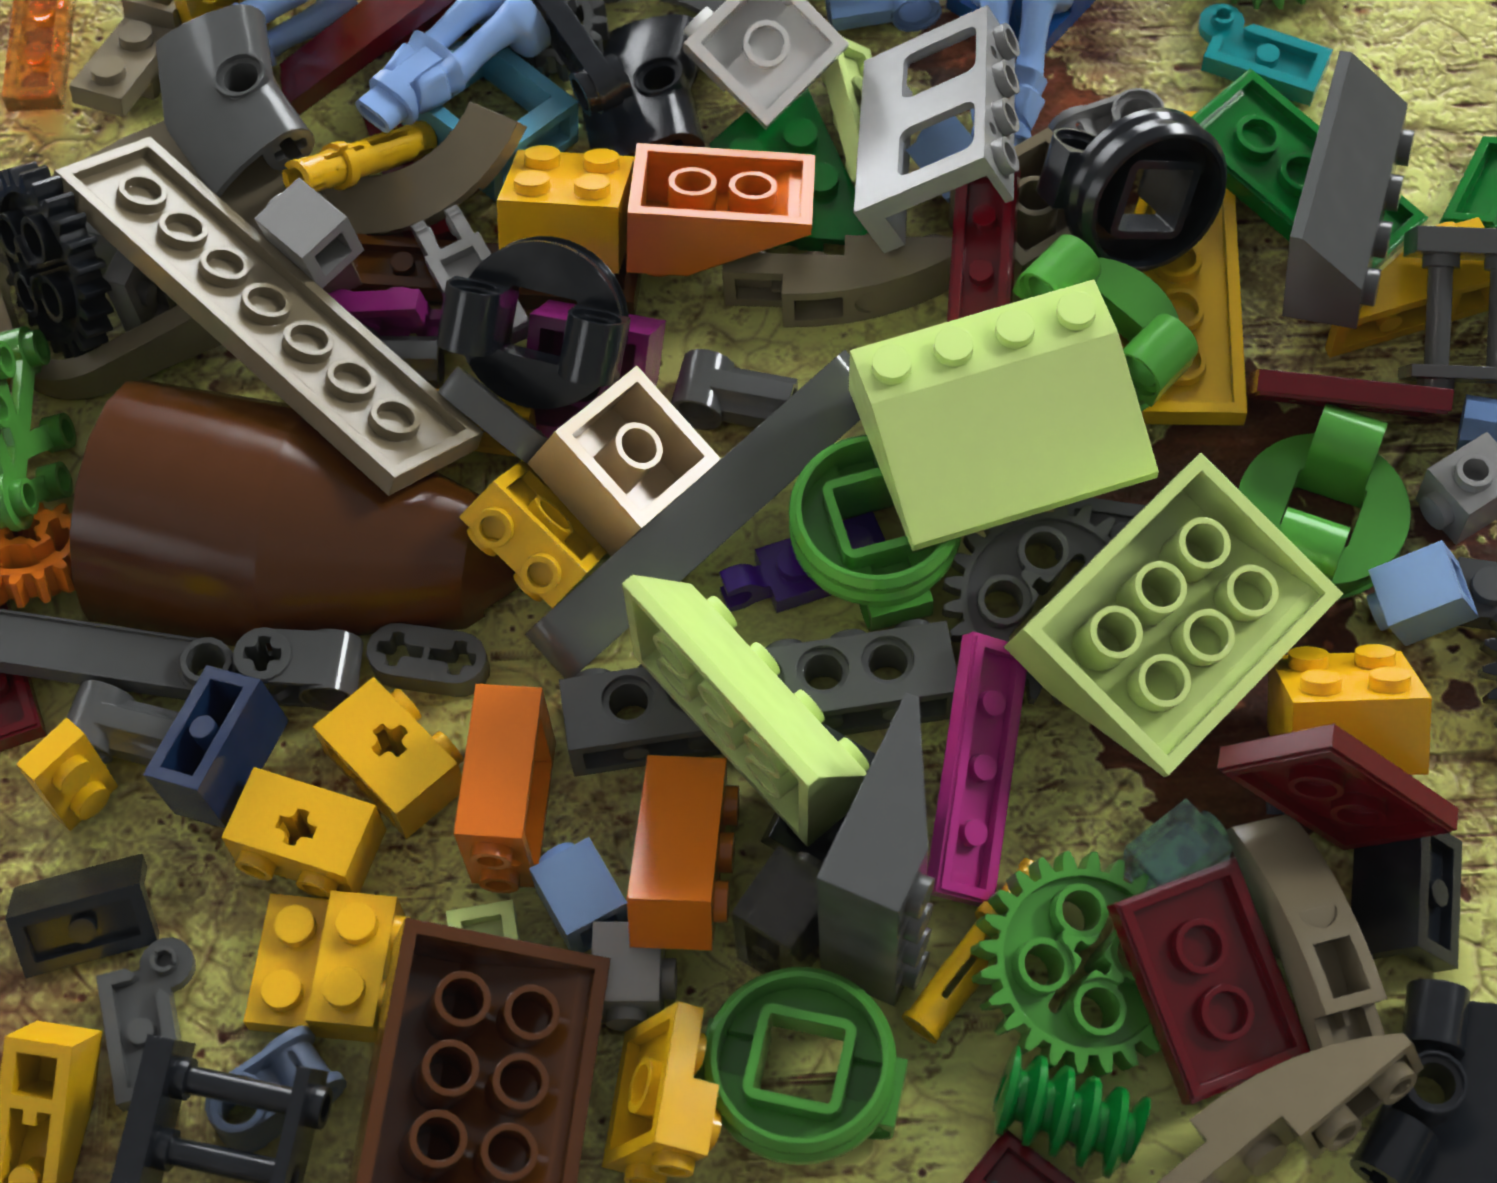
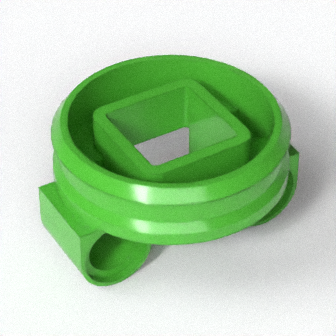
M1063 234L1019 275L1012 292L1021 300L1094 279L1118 333L1129 341L1123 348L1140 409L1143 411L1149 406L1152 407L1191 366L1198 353L1196 338L1190 329L1179 320L1172 302L1151 278L1125 263L1099 258L1083 240L1070 234Z
M1326 403L1316 432L1283 439L1262 451L1246 469L1241 479L1239 490L1343 593L1339 598L1341 599L1359 594L1373 587L1368 570L1399 557L1410 527L1411 508L1409 497L1401 478L1395 469L1378 454L1388 423ZM1298 487L1360 508L1361 511L1347 547L1344 546L1351 527L1287 507L1294 488Z
M860 435L841 440L825 448L813 457L801 471L792 489L789 502V533L795 557L808 577L828 593L845 601L859 604L866 627L869 632L898 625L904 621L932 616L934 600L930 588L941 580L953 564V559L960 547L961 537L912 551L907 536L857 549L851 547L842 520L894 506L867 435Z
M789 967L773 970L759 975L742 985L729 996L714 1018L709 1017L705 1033L707 1039L706 1052L702 1065L695 1074V1078L719 1085L716 1109L722 1116V1125L746 1149L778 1163L809 1165L830 1161L843 1156L862 1144L866 1139L888 1140L893 1138L908 1069V1059L896 1057L895 1041L885 1015L873 998L854 982L836 973L818 968ZM772 1027L844 1041L830 1103L760 1089L772 1040Z

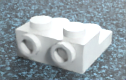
M726 0L715 12L708 6L705 7L690 21L683 31L689 37L684 42L683 52L723 92L727 90L765 130L849 46V43L807 0Z

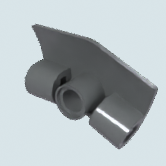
M244 4L230 5L183 23L157 41L156 53L166 128L203 183L219 198L240 173L260 156L264 158L272 169L281 171L288 169L284 166L286 162L310 155L315 144L314 135L274 82L266 19L260 9Z

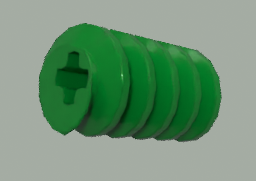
M1015 1046L1003 1071L992 1107V1112H995V1135L1002 1137L1015 1121L1022 1123L1023 1146L1029 1147L1043 1131L1048 1133V1156L1056 1158L1068 1142L1074 1143L1075 1166L1082 1169L1095 1152L1102 1154V1177L1109 1179L1122 1163L1127 1164L1134 1155L1149 1117L1151 1099L1150 1097H1142L1129 1111L1127 1088L1117 1086L1102 1101V1082L1096 1076H1089L1075 1090V1071L1073 1067L1068 1065L1062 1066L1051 1080H1048L1047 1057L1042 1055H1036L1026 1068L1022 1070V1052L1019 1046Z

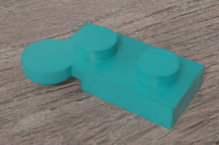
M1213 4L1203 10L1200 14L1198 31L1203 40L1209 43L1203 56L1201 71L1235 81L1251 68L1285 98L1311 106L1329 66L1333 49L1256 24L1244 27L1245 20L1243 14L1229 4Z

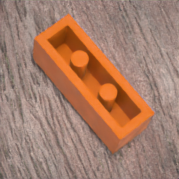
M647 755L627 893L629 947L713 951L715 923H728L730 881H721L720 876L721 873H733L735 833L725 832L726 825L738 826L739 786L727 785V758Z

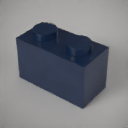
M206 665L144 771L143 776L174 814L225 829L253 767L259 769L264 767L289 719L260 679Z

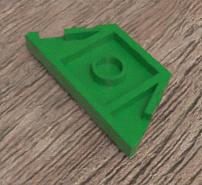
M808 88L766 130L746 111L709 143V148L815 155L811 235L773 248L793 246L803 251L823 252L824 244L845 245V235L868 234V231L854 214L855 188Z

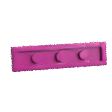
M971 632L962 635L927 876L935 878L931 895L979 907L982 902L988 901L990 896L996 893L1027 670L1004 648L1008 643L1007 641Z

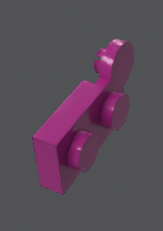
M392 287L388 290L359 292L340 289L328 293L359 322L370 326L379 335L409 336L412 333H415L417 336L438 335L442 310L431 309L420 289Z

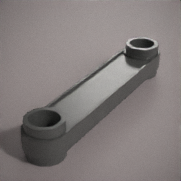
M0 609V673L73 684H81L84 680H96L111 684L127 692L180 700L188 698L200 677L196 674L201 669H204L206 665L239 674L234 664L232 650L221 640L212 637L193 638Z

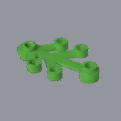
M26 326L0 332V529L9 528L14 532L30 528L34 514L38 512L39 502L43 500L52 502L68 498L73 492L72 478L67 466L63 462L59 461L39 466L36 469L35 478L29 479L27 478L28 459L47 450L50 453L74 448L76 445L75 427L71 418L66 413L43 417L40 420L39 426L31 429L35 374L41 371L42 366L49 364L51 354L48 341L42 331L39 329L31 330ZM8 378L13 379L12 396L6 380Z

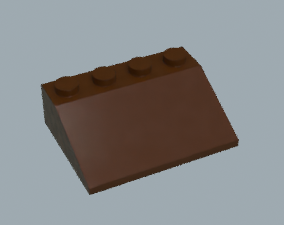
M405 917L393 941L348 1183H577L611 958Z

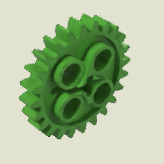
M1064 851L1054 859L1053 868L1044 857H1041L1029 865V876L1018 870L1006 879L1011 893L998 890L988 899L992 908L999 915L985 914L976 922V926L990 936L991 939L978 942L971 947L970 953L988 961V967L971 978L973 983L992 986L994 994L985 999L979 1006L982 1011L1001 1008L1005 1017L999 1022L994 1031L997 1036L1016 1029L1021 1034L1017 1046L1020 1047L1022 1055L1038 1047L1041 1049L1040 1055L1047 1057L1048 1069L1056 1066L1061 1058L1064 1057V1064L1074 1068L1075 1077L1083 1074L1087 1063H1089L1093 1075L1101 1078L1112 1073L1113 1061L1121 1071H1125L1138 1065L1136 1051L1144 1057H1148L1159 1052L1161 1048L1133 974L1124 968L1118 958L1120 940L1115 928L1108 938L1087 959L1084 965L1087 975L1070 984L1060 1001L1057 1012L1053 1013L1048 1008V1003L1056 991L1068 981L1079 967L1081 958L1077 953L1094 944L1100 936L1108 916H1110L1106 906L1144 892L1147 886L1149 876L1145 873L1129 883L1123 880L1125 865L1124 860L1121 859L1109 865L1102 872L1098 853L1093 851L1081 859L1078 868L1071 852ZM1064 901L1071 902L1082 911L1084 917L1083 931L1071 927L1065 921L1062 913ZM1027 954L1040 958L1045 964L1048 971L1046 985L1036 983L1027 974L1025 969V957ZM1082 997H1088L1099 1005L1102 1012L1100 1028H1095L1088 1024L1081 1013Z

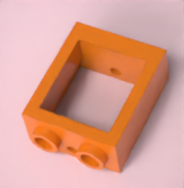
M475 684L454 837L471 883L479 884L481 888L490 892L513 893L518 891L519 887L535 888L529 868L538 864L542 855L556 740L543 688Z

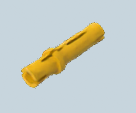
M418 120L412 125H405L404 127L391 130L389 133L375 134L356 142L335 141L323 146L322 150L317 154L286 162L284 166L288 169L282 171L283 183L287 189L295 180L301 178L316 192L328 188L345 190L355 186L362 177L374 175L402 164L422 159L433 151L432 149L437 147V136L430 124Z
M1023 858L1016 872L1020 870L1029 876V865L1035 861ZM1006 882L1001 890L1011 893ZM988 901L982 902L975 911L977 920L985 914L999 915ZM976 922L950 956L942 963L940 969L929 981L909 1010L907 1009L901 1016L910 1029L930 1043H937L947 1025L980 986V984L973 983L971 977L988 967L987 960L978 958L970 953L971 947L980 941H985V938L988 936L976 926ZM972 957L975 958L976 961L947 998L942 997L944 991L967 961Z

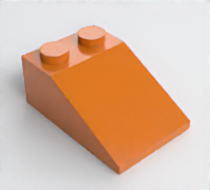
M637 143L627 211L626 272L644 273L655 277L668 275L689 276L811 235L815 155Z

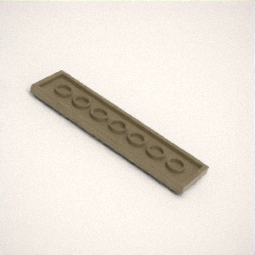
M150 136L54 170V176L59 175L61 177L64 193L73 192L75 210L78 214L85 212L87 223L388 496L478 450L484 433L483 430L445 399L430 383Z

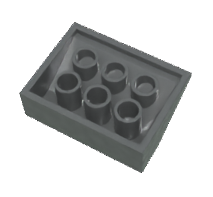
M905 693L817 876L820 969L847 978L862 988L869 996L894 1007L904 986L912 990L916 989L928 963L930 952L925 949L932 929L928 928L927 925L933 910V904L928 901L935 884V878L927 876L928 833L919 697L909 693Z

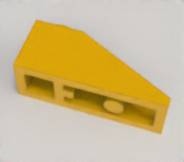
M1479 217L1459 223L1444 222L1436 225L1485 228ZM1403 251L1381 271L1375 305H1362L1357 329L1331 325L1325 345L1329 358L1425 330L1428 269L1422 268V258H1403ZM1460 260V268L1453 269L1451 322L1488 311L1490 271L1484 270V261Z
M35 1021L4 1037L0 1071V1183H72L95 1099L102 1030Z

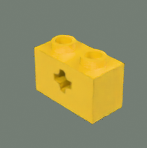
M373 676L313 725V729L324 753L407 839L459 795L462 775L458 765L464 759L445 734L438 731L431 736L418 723L422 715L403 691L396 688L392 693H389ZM394 750L400 756L396 757L390 751Z
M253 767L221 838L235 860V866L245 874L266 881L272 880L275 874L297 881L296 886L307 894L317 898L329 899L331 890L360 893L385 835L386 827L375 804ZM309 834H313L312 839L308 838ZM293 840L297 841L295 846L291 845Z

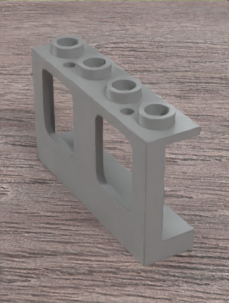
M988 5L864 61L854 214L884 254L905 245L907 209L984 176L988 177L1005 203L1014 200V172L1019 170V160L1014 149V133L1019 131V120L1015 111V94H1018L1020 91L1019 81L1015 73V57L1020 55V48L1012 28L1007 23L1000 25ZM976 35V61L969 71L913 96V92L907 85V73L910 64ZM974 109V139L971 145L960 152L909 173L910 155L906 149L910 147L912 134L964 111Z

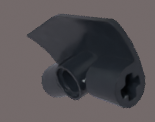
M671 14L633 21L610 31L609 39L602 41L603 56L605 57L613 53L625 68L631 82L633 96L625 99L623 104L603 114L598 112L588 116L582 109L590 150L610 149L616 151L619 156H635L637 143L705 148L697 115V104L691 91L692 84L695 82L700 68L683 52L684 42L689 38L683 31L693 17Z
M1438 979L1412 980L1407 983L1402 1033L1413 1043L1424 1069L1416 1074L1417 1077H1427L1438 1083L1444 1092L1445 1103L1431 1104L1424 1101L1417 1095L1414 1086L1399 1101L1390 1105L1383 1103L1351 1158L1350 1166L1356 1174L1368 1183H1497V1004L1470 1001V990L1454 982Z

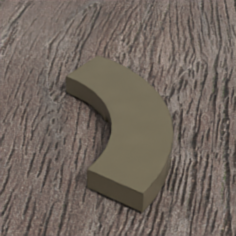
M470 101L464 114L450 134L433 151L419 161L395 172L362 177L355 186L345 190L328 188L324 191L328 201L348 217L356 234L392 235L404 231H412L410 226L422 220L427 226H431L446 218L445 209L456 204L457 206L460 205L479 188L484 190L492 182L517 148L527 127L518 121Z

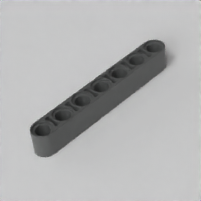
M846 350L842 351L525 634L564 679L576 676L577 673L629 628L622 583L632 575L677 582L683 580L790 484L813 457L834 444L860 421L849 392L850 354Z

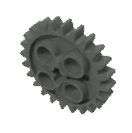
M1086 503L1076 517L1068 515V505L1055 508L1053 512H1042L985 529V538L977 533L965 535L963 543L972 555L956 553L951 566L963 576L945 578L942 589L959 597V599L944 604L942 609L943 616L961 619V623L957 624L949 632L951 642H960L962 635L971 632L981 633L1009 642L1010 635L1032 612L1038 595L1043 596L1052 588L1072 559L1077 556L1082 557L1085 562L1082 566L1083 568L1111 540L1108 535L1115 519L1109 517L1096 527L1089 523L1092 512L1091 504ZM1036 543L1046 544L1056 552L1058 564L1048 569L1037 568L1027 560L1025 549ZM993 592H1006L1017 601L1019 612L1012 617L999 618L991 614L986 608L984 599ZM1027 671L1025 681L1028 704L1034 705L1041 689L1044 687ZM1051 695L1055 705L1062 704V702Z

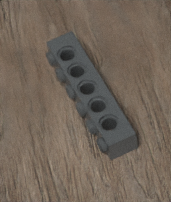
M923 619L904 621L893 629L867 633L860 629H847L833 634L828 639L802 642L797 639H782L769 644L765 648L775 659L781 670V673L777 675L793 694L799 689L806 692L824 714L825 721L821 724H826L843 735L888 729L905 693L919 697L921 724L950 719L957 668L947 620L929 623ZM642 664L638 668L611 672L603 668H591L577 673L572 678L559 679L567 747L574 777L646 766L647 755L707 757L722 754ZM882 667H892L899 670L902 675L896 679L884 680L876 677L873 672ZM818 677H830L838 682L835 687L827 690L813 688L808 683ZM627 706H639L645 709L641 716L631 720H624L615 716L621 709Z

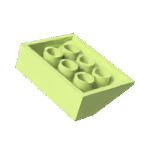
M1094 279L850 350L849 392L912 551L1158 477L1159 470L1119 333Z
M1200 453L1113 537L1004 648L1052 696L1160 775L1167 777L1343 593L1237 487Z
M638 575L630 576L622 583L634 657L807 847L810 846L848 813L867 774L866 771L870 768L867 759L849 739L843 737L838 742L821 724L825 721L824 714L806 692L799 689L793 694L777 675L781 673L777 662L761 644L755 642L749 646L734 630L737 627L734 616L716 596L712 595L706 600L690 583Z

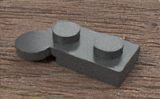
M173 937L161 938L152 942L142 954L140 970L131 972L124 968L96 976L115 1103L122 1112L129 1110L147 1034L182 1040L174 992L184 988L191 981L196 970V960L189 946L182 940Z

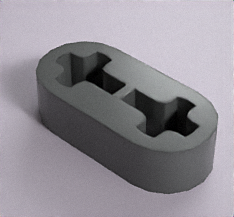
M459 366L456 367L438 390L445 399L525 463H528L548 440L528 420Z
M390 623L380 627L373 633L367 643L366 655L375 677L383 685L392 688L465 697L474 694L476 683L486 684L490 674V664L482 642L474 635L466 632L405 623ZM405 645L409 656L400 657L396 666H390L386 655L394 654L398 646ZM459 654H467L471 665L463 666L460 674H451L448 663H456Z

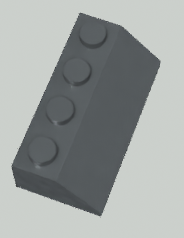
M1339 51L1290 234L1282 316L1357 329L1362 305H1375L1381 269L1372 268L1374 257L1386 259L1393 222L1383 221L1385 211H1398L1404 176L1396 175L1395 171L1397 165L1406 167L1409 165L1415 130L1404 129L1408 104L1352 52Z

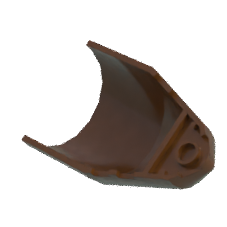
M148 380L126 381L107 400L88 438L75 485L70 527L72 581L81 609L88 621L193 638L212 637L234 647L245 633L255 628L263 627L309 631L338 629L357 636L373 634L380 627L390 623H405L459 630L467 629L484 618V610L519 588L513 577L516 572L498 555L494 557L489 556L480 550L467 534L469 527L459 518L480 494L436 471L388 496L287 403ZM265 643L268 651H273L271 645Z

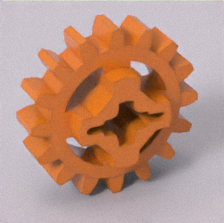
M39 503L38 512L34 514L33 522L29 529L19 532L11 531L9 528L0 529V606L11 599L16 602L17 608H24L29 599L39 597L45 604L51 602L52 596L62 591L71 593L75 590L72 581L70 554L72 513H69L67 504L61 503L53 510L45 509L43 503Z

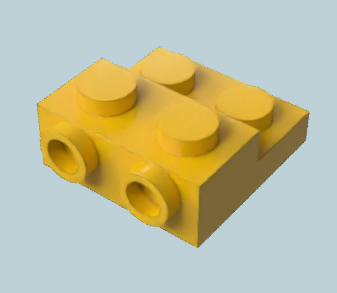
M522 460L496 478L459 516L469 527L467 529L469 538L480 550L489 556L494 557L498 555L516 572L513 575L514 580L526 595L538 602L544 600L552 608L607 553L533 469Z
M333 890L330 892L329 899L270 893L243 1020L248 1030L284 1033L297 1026L306 1025L312 1030L315 1037L375 1043L393 941L405 917L411 918L405 915L398 897Z
M677 1001L625 1032L602 1161L603 1168L625 1173V1183H666L667 1176L691 1177L694 1174L695 1161L707 1157L709 1151L713 1149L718 1140L722 1124V1116L716 1109L719 1085L693 1078V1075L698 1072L702 1065L707 1046L706 1035L700 1032L704 1008Z

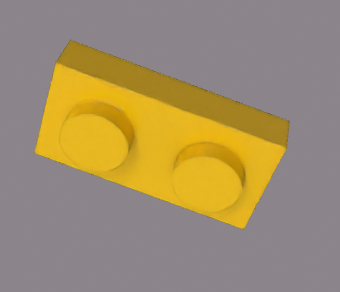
M68 718L64 719L16 763L52 815L69 831L82 820L90 819L98 814L107 804L110 794L118 787V784L85 733Z

